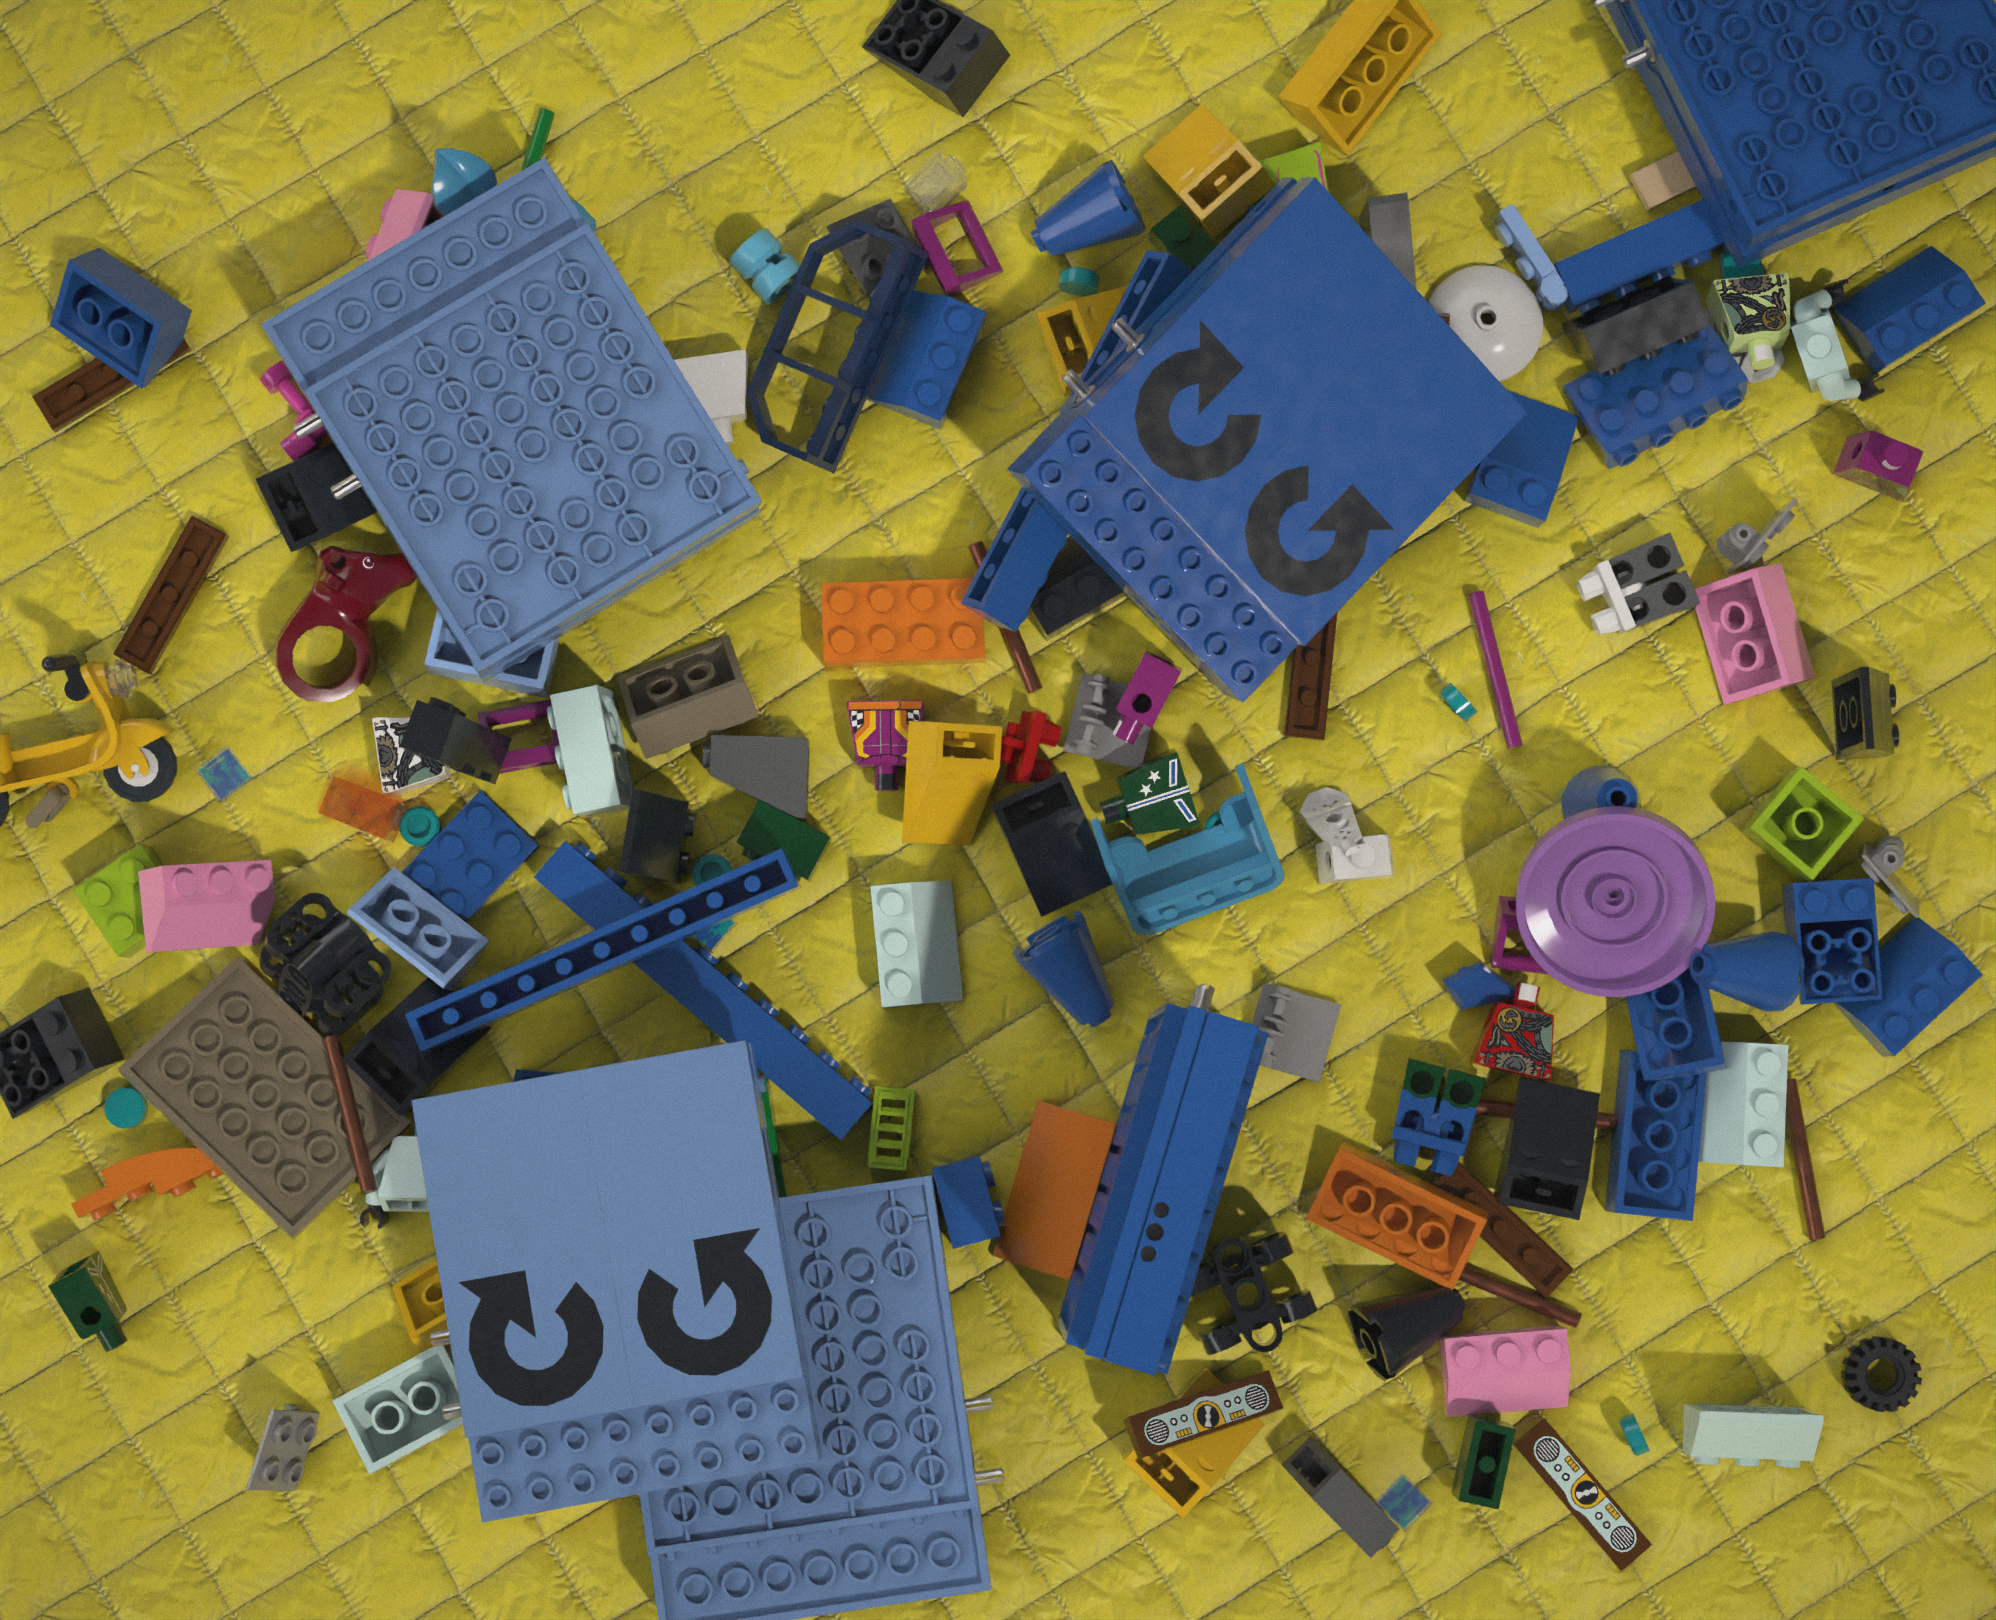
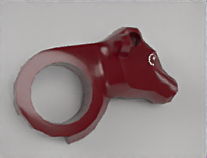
M329 546L320 552L313 586L285 622L274 645L275 666L281 681L297 697L308 702H333L351 695L362 683L367 686L370 685L377 670L379 655L375 636L368 618L395 591L410 586L417 578L403 553L380 554L362 550H347L337 546ZM317 626H333L344 631L349 636L354 648L353 663L349 672L340 681L330 685H313L304 681L296 673L293 666V649L297 640L307 630Z

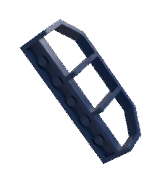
M855 220L809 244L747 389V395L761 442L835 473L927 260L928 252L902 237L859 220ZM865 234L895 245L886 258V267L880 281L871 293L867 311L810 288L823 256ZM806 296L863 319L855 330L854 341L847 358L839 367L838 378L782 355ZM778 362L834 386L831 395L824 402L822 416L816 430L807 442L806 452L778 441L764 394Z

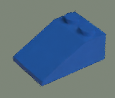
M1508 391L1524 408L1527 414L1476 466L1464 501L1539 528L1546 521L1557 491L1579 416Z

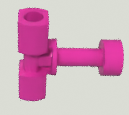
M280 361L271 366L261 376L260 382L270 394L280 392L299 415L295 420V424H298L315 412L309 402L291 382L293 380L291 373L284 362ZM321 426L301 439L293 432L280 445L291 459L295 461L318 450L320 445L317 441L325 436L327 431Z

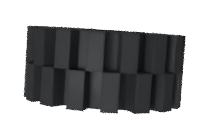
M1872 1336V1339L1864 1338L1858 1341L1860 1344L1857 1347L1852 1346L1848 1350L1851 1354L1849 1358L1844 1357L1842 1364H1845L1846 1367L1845 1371H1841V1378L1846 1380V1384L1843 1386L1847 1392L1851 1393V1398L1855 1402L1877 1412L1898 1411L1897 1407L1899 1406L1905 1408L1910 1404L1908 1399L1910 1397L1915 1398L1918 1394L1915 1387L1916 1384L1921 1385L1922 1378L1918 1377L1917 1372L1922 1371L1920 1363L1915 1362L1914 1358H1916V1355L1913 1351L1908 1350L1907 1346L1890 1338ZM1880 1358L1889 1360L1896 1370L1894 1383L1884 1390L1874 1389L1867 1380L1869 1365Z

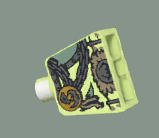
M1788 272L1714 280L1706 296V303L1723 343L1731 354L1748 352L1752 369L1761 370L1775 364L1773 349L1781 348L1790 333V287Z

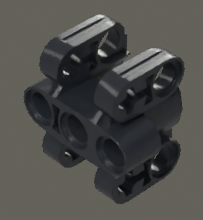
M316 892L303 896L270 925L259 959L260 968L263 973L270 978L278 979L279 996L301 1017L306 1013H315L317 1026L327 1035H341L375 1007L381 999L383 986L388 981L391 972L390 960L374 946L363 930L348 916L341 913L328 897ZM309 904L320 905L325 910V919H320L312 914L303 915L304 907ZM271 957L283 960V964L279 962L272 965L270 963ZM368 961H374L380 964V966L383 969V975L381 978H379L380 974L369 964ZM356 983L357 987L353 990V985ZM328 1013L340 1017L343 1022L341 1023L337 1019L329 1022L327 1020Z
M1278 1232L1253 1242L1249 1245L1251 1251L1238 1238H1222L1213 1248V1268L1208 1262L1200 1264L1191 1296L1221 1285L1234 1319L1228 1318L1229 1321L1198 1333L1207 1355L1221 1352L1242 1342L1239 1334H1243L1247 1343L1256 1351L1264 1353L1273 1351L1282 1341L1283 1332L1280 1321L1283 1324L1290 1323L1318 1310L1311 1292L1307 1288L1278 1301H1274L1270 1295L1260 1268L1294 1253L1285 1232ZM1227 1245H1238L1242 1252L1229 1254L1220 1259L1221 1251ZM1244 1283H1252L1258 1290L1257 1299L1251 1305H1241L1236 1298L1237 1289ZM1271 1323L1274 1330L1271 1340L1266 1343L1255 1342L1252 1338V1331L1261 1329Z

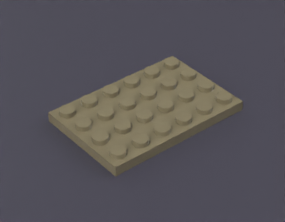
M239 957L232 961L118 1068L119 1073L292 1240L302 1233L358 1178L323 1037ZM347 1066L372 1164L392 1144L394 1137L401 1136L411 1126V1122L405 1116H399Z

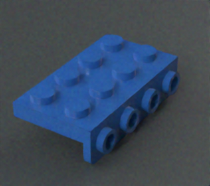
M1710 322L1709 327L1698 331L1700 336L1697 339L1681 345H1677L1676 341L1662 347L1663 353L1654 358L1640 361L1639 357L1625 363L1627 367L1625 370L1604 377L1603 373L1598 374L1590 371L1563 386V393L1603 452L1604 463L1608 469L1617 465L1620 467L1629 465L1639 457L1641 452L1652 446L1660 448L1666 445L1678 432L1686 428L1690 430L1698 428L1709 419L1710 415L1721 409L1724 411L1731 410L1744 400L1747 392L1748 378Z

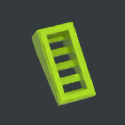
M875 1086L867 1167L908 1170L915 1099L914 1089ZM882 1099L906 1101L905 1109L882 1107ZM881 1115L904 1117V1125L880 1123ZM879 1131L903 1133L902 1141L879 1139ZM878 1147L901 1149L900 1157L877 1155Z

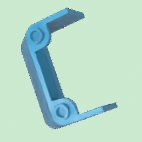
M1243 763L1235 767L1244 792L1231 796L1223 802L1219 809L1222 824L1147 851L1144 842L1137 837H1121L1108 842L1098 817L1090 820L1106 870L1132 929L1136 933L1141 935L1156 934L1269 892L1282 883L1284 872Z

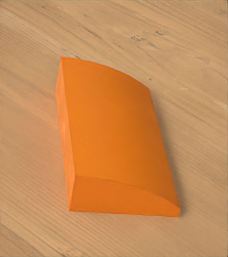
M1038 1100L1004 1213L1006 1225L1000 1227L1001 1236L997 1237L992 1256L1070 1280L1116 1127L1115 1123Z
M1343 1141L1305 1219L1444 1287H1449L1453 1291L1488 1220L1490 1212Z

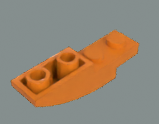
M197 1147L166 1149L146 1153L101 1170L107 1186L81 1198L71 1205L78 1218L92 1216L93 1220L96 1221L115 1212L114 1203L128 1197L130 1202H134L152 1193L153 1191L150 1187L152 1184L158 1195L172 1193L173 1198H177L195 1189L196 1186L193 1181L208 1174L211 1180L224 1173Z

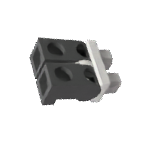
M1670 532L1597 564L1592 569L1593 572L1588 573L1576 582L1577 589L1584 602L1603 595L1608 609L1590 616L1598 636L1617 631L1621 635L1668 616L1692 609L1700 604L1687 570L1648 586L1646 582L1678 571L1684 566Z

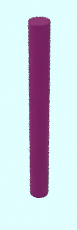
M1484 591L1468 594L1506 746L1507 749L1522 746L1523 743Z

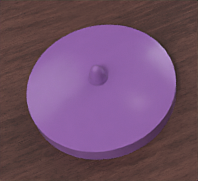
M1622 806L1600 807L1586 810L1564 819L1548 830L1536 842L1527 855L1519 873L1516 886V915L1518 927L1528 951L1542 969L1554 979L1586 994L1604 997H1626L1659 988L1674 980L1689 967L1692 955L1696 952H1701L1711 933L1715 916V892L1711 873L1702 852L1696 843L1677 825L1666 818L1643 809Z

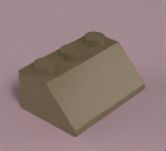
M729 635L617 677L630 724L646 759L658 754H665L674 748L696 740H702L711 734L733 726L742 725L746 721L759 717Z

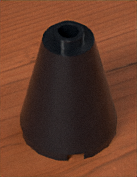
M1437 1285L1356 1303L1350 1307L1352 1310L1348 1312L1347 1317L1358 1349L1366 1348L1372 1357L1371 1360L1366 1361L1367 1365L1378 1378L1386 1381L1399 1374L1463 1320L1462 1311L1466 1307L1457 1289L1454 1288L1452 1291L1449 1287Z

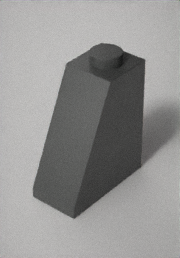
M1407 192L1367 198L1359 216L1360 227L1417 290Z
M711 735V745L704 744L703 768L710 769V776L713 779L756 800H761L799 821H807L810 741L808 738Z
M1311 1437L1282 1464L1307 1494L1370 1558L1378 1550L1387 1546L1392 1536L1400 1530Z

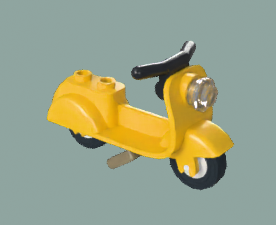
M71 650L65 654L46 656L42 660V668L47 672L64 670L68 678L64 687L66 696L75 703L80 704L93 700L104 725L101 730L90 734L15 751L13 750L10 734H0V827L5 823L10 809L7 791L49 782L46 795L25 820L28 827L36 828L42 822L53 820L71 798L79 796V784L72 776L87 772L103 770V775L109 787L120 797L132 802H148L162 796L172 786L177 774V757L171 744L163 737L176 730L165 722L150 717L131 718L123 698L132 697L133 689L138 688V678L133 664L127 665L123 658L115 659L114 664L111 665L106 661L98 662L95 660L88 662L86 654L77 650Z

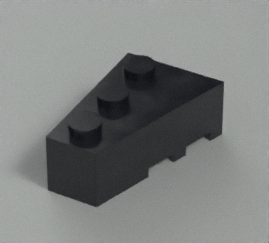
M430 697L428 704L417 700L400 747L421 759L496 784L512 739L465 718L466 713L460 711L451 703L434 697Z

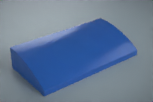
M1690 967L1674 980L1659 988L1638 995L1626 996L1644 1081L1684 1077L1727 1069L1710 989L1697 984L1693 980Z
M1620 1051L1614 1114H1617L1616 1129L1612 1132L1605 1211L1693 1221L1707 1073L1644 1081L1638 1052Z

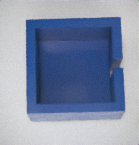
M975 1155L932 1167L953 1249L1001 1236L998 1227L1005 1226L1006 1223L1000 1201L992 1202L988 1187L995 1186V1181L989 1161L981 1163L980 1156Z

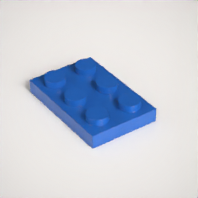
M480 790L401 873L467 923L540 846Z

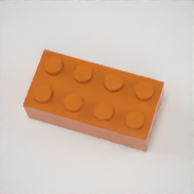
M973 578L821 583L823 653L826 669L985 663L984 618L960 604Z

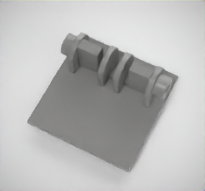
M1794 498L1777 510L1759 533L1746 523H1738L1718 538V551L1733 563L1727 572L1731 573L1740 566L1745 570L1764 554L1769 547L1765 539H1771L1777 532L1780 533L1795 516L1790 510L1798 501Z
M1082 673L1063 751L1130 768H1135L1143 763L1151 731L1150 727L1143 726L1134 745L1112 734L1122 716V713L1118 712L1116 708L1128 686L1127 684L1111 681L1109 677L1095 674L1091 676ZM1138 694L1134 705L1140 710H1146L1151 699L1146 694Z
M1887 836L1873 848L1866 841L1863 844L1862 860L1864 863L1861 866L1876 883L1881 880L1885 882L1891 892L1888 895L1890 900L1903 914L1910 911L1917 918L1919 916L1920 902L1894 873L1904 862L1905 846L1903 841L1897 836Z
M1263 983L1252 1022L1253 1025L1259 1026L1258 1031L1268 1033L1260 1065L1320 1082L1341 1005L1295 992L1282 986Z
M285 1403L283 1410L271 1409L246 1486L247 1490L295 1491L297 1483L301 1480L304 1473V1462L309 1446L317 1433L316 1425L320 1415L319 1412L300 1411V1407Z

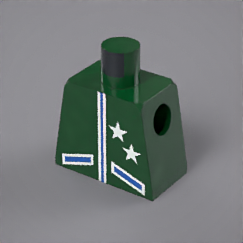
M1174 748L1119 775L1117 781L1122 795L1099 802L1106 825L1129 818L1135 835L1200 825L1178 753Z
M99 1251L66 1267L48 1285L82 1340L96 1334L105 1352L121 1346L128 1340L118 1323L127 1311V1308ZM93 1307L97 1308L100 1312L95 1311Z

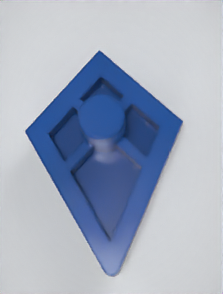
M1480 962L1469 967H1462L1457 973L1443 979L1446 988L1460 1010L1512 999L1515 992L1513 985Z

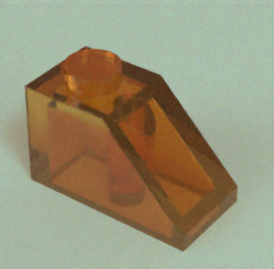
M333 776L318 813L394 843L399 831L400 819L409 806Z

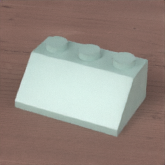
M594 685L550 695L552 706L547 707V715L552 730L557 729L560 745L555 746V756L559 768L565 770L567 785H563V797L567 808L572 809L573 814L579 816L629 810L634 786L615 691Z
M952 881L908 882L870 886L882 1008L963 1001Z
M1721 1042L1727 1069L1707 1072L1698 1162L1783 1167L1788 1045Z
M446 1345L432 1347L333 1400L369 1474L392 1464L463 1425L462 1417L445 1420L443 1414L461 1411V1409L442 1412L444 1405L460 1403L453 1357Z
M1684 1403L1683 1453L1694 1457V1463L1717 1465L1719 1464V1458H1735L1736 1465L1760 1466V1459L1776 1460V1466L1798 1468L1801 1465V1461L1814 1460L1824 1424V1415L1803 1407Z

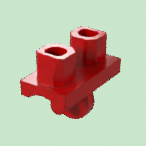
M1022 711L1019 724L1008 722L1005 736L1002 735L1000 761L1009 763L1004 781L1015 784H1029V782L1040 783L1049 778L1052 768L1051 762L1036 758L1038 746L1041 744L1048 747H1056L1062 728L1046 720L1047 714L1038 711Z

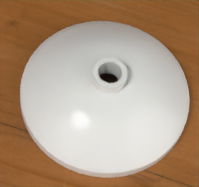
M1473 266L1457 271L1436 288L1428 302L1436 312L1450 313L1449 326L1499 382L1513 377L1524 369L1538 350L1543 334V316L1540 304L1531 288L1521 278L1505 269L1494 266ZM1481 314H1491L1494 318V323L1492 325L1483 324L1480 319Z

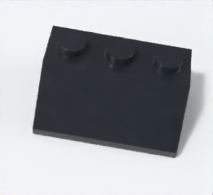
M1673 277L1657 284L1649 285L1634 294L1620 300L1617 299L1597 310L1580 315L1561 324L1565 334L1588 371L1598 374L1603 373L1604 377L1625 370L1627 368L1625 363L1639 357L1640 361H1644L1663 353L1662 347L1676 341L1677 345L1693 341L1700 336L1698 331L1710 326L1694 281Z
M1069 536L1066 539L1065 546L1053 561L1048 571L1046 582L1039 588L1029 607V612L1045 640L1048 641L1125 597L1127 594Z

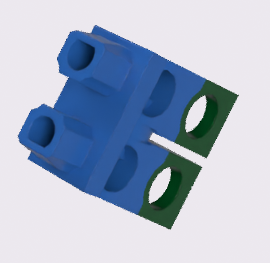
M1409 1058L1391 1137L1396 1139L1394 1162L1415 1167L1420 1146L1436 1149L1430 1171L1452 1176L1459 1163L1460 1156L1465 1157L1487 1079L1449 1069L1439 1107L1437 1103L1447 1069Z

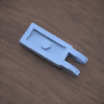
M1509 205L1501 210L1494 220L1497 225L1494 227L1495 233L1505 247L1511 246L1518 257L1516 265L1526 280L1532 279L1537 286L1535 296L1538 302L1542 303L1541 307H1544L1549 312L1559 310V307H1562V304L1567 300V287H1564V282L1557 273L1556 268L1516 207Z

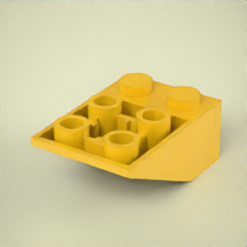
M1203 104L1198 106L1142 156L1214 238L1247 210V206H1252L1275 185L1257 159Z
M1128 286L1077 298L1037 313V326L1065 397L1071 395L1072 390L1062 380V376L1070 369L1079 377L1081 376Z
M909 721L902 842L970 845L1000 768L1002 726Z
M1205 1368L1174 1401L1222 1386L1223 1384ZM1255 1419L1140 1459L1137 1458L1134 1447L1131 1445L1122 1455V1458L1183 1519L1211 1490L1262 1429L1264 1423L1259 1419Z

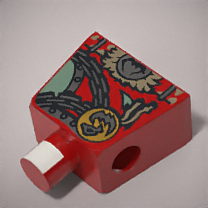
M1517 982L1512 1005L1501 1002H1494L1471 1055V1064L1541 1080L1551 1079L1554 1015L1536 1011L1540 987Z

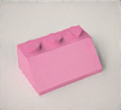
M396 189L393 198L386 199L380 214V220L383 223L379 234L372 235L367 245L366 257L369 258L368 261L445 216L436 207L432 194Z
M1781 563L1756 567L1695 589L1700 604L1695 609L1724 705L1816 678Z
M271 860L163 865L138 871L146 953L247 946L260 943L275 902Z
M1553 1325L1445 1334L1439 1339L1446 1417L1568 1407L1571 1368L1567 1328Z

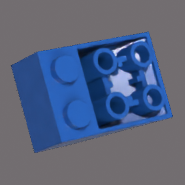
M1872 878L1783 884L1782 894L1786 933L1800 946L1804 958L1805 969L1799 968L1798 982H1803L1801 992L1799 993L1800 1005L1882 1000L1874 880Z

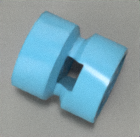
M765 228L748 238L734 252L729 262L744 280H753L751 287L768 305L777 301L791 289L800 265L790 253H781L782 244Z

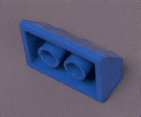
M1930 246L1855 293L1852 302L1835 306L1831 311L1870 371L1879 373L1970 316L1986 303L1964 269L1933 246Z
M97 248L68 260L50 326L140 388H144L181 345L192 310L101 248Z
M913 290L873 384L868 401L941 430L986 322V311L949 296Z
M1914 917L1879 949L1883 999L1835 1002L1833 1004L1882 1057L1895 1056L1983 974L1953 942L1919 917Z

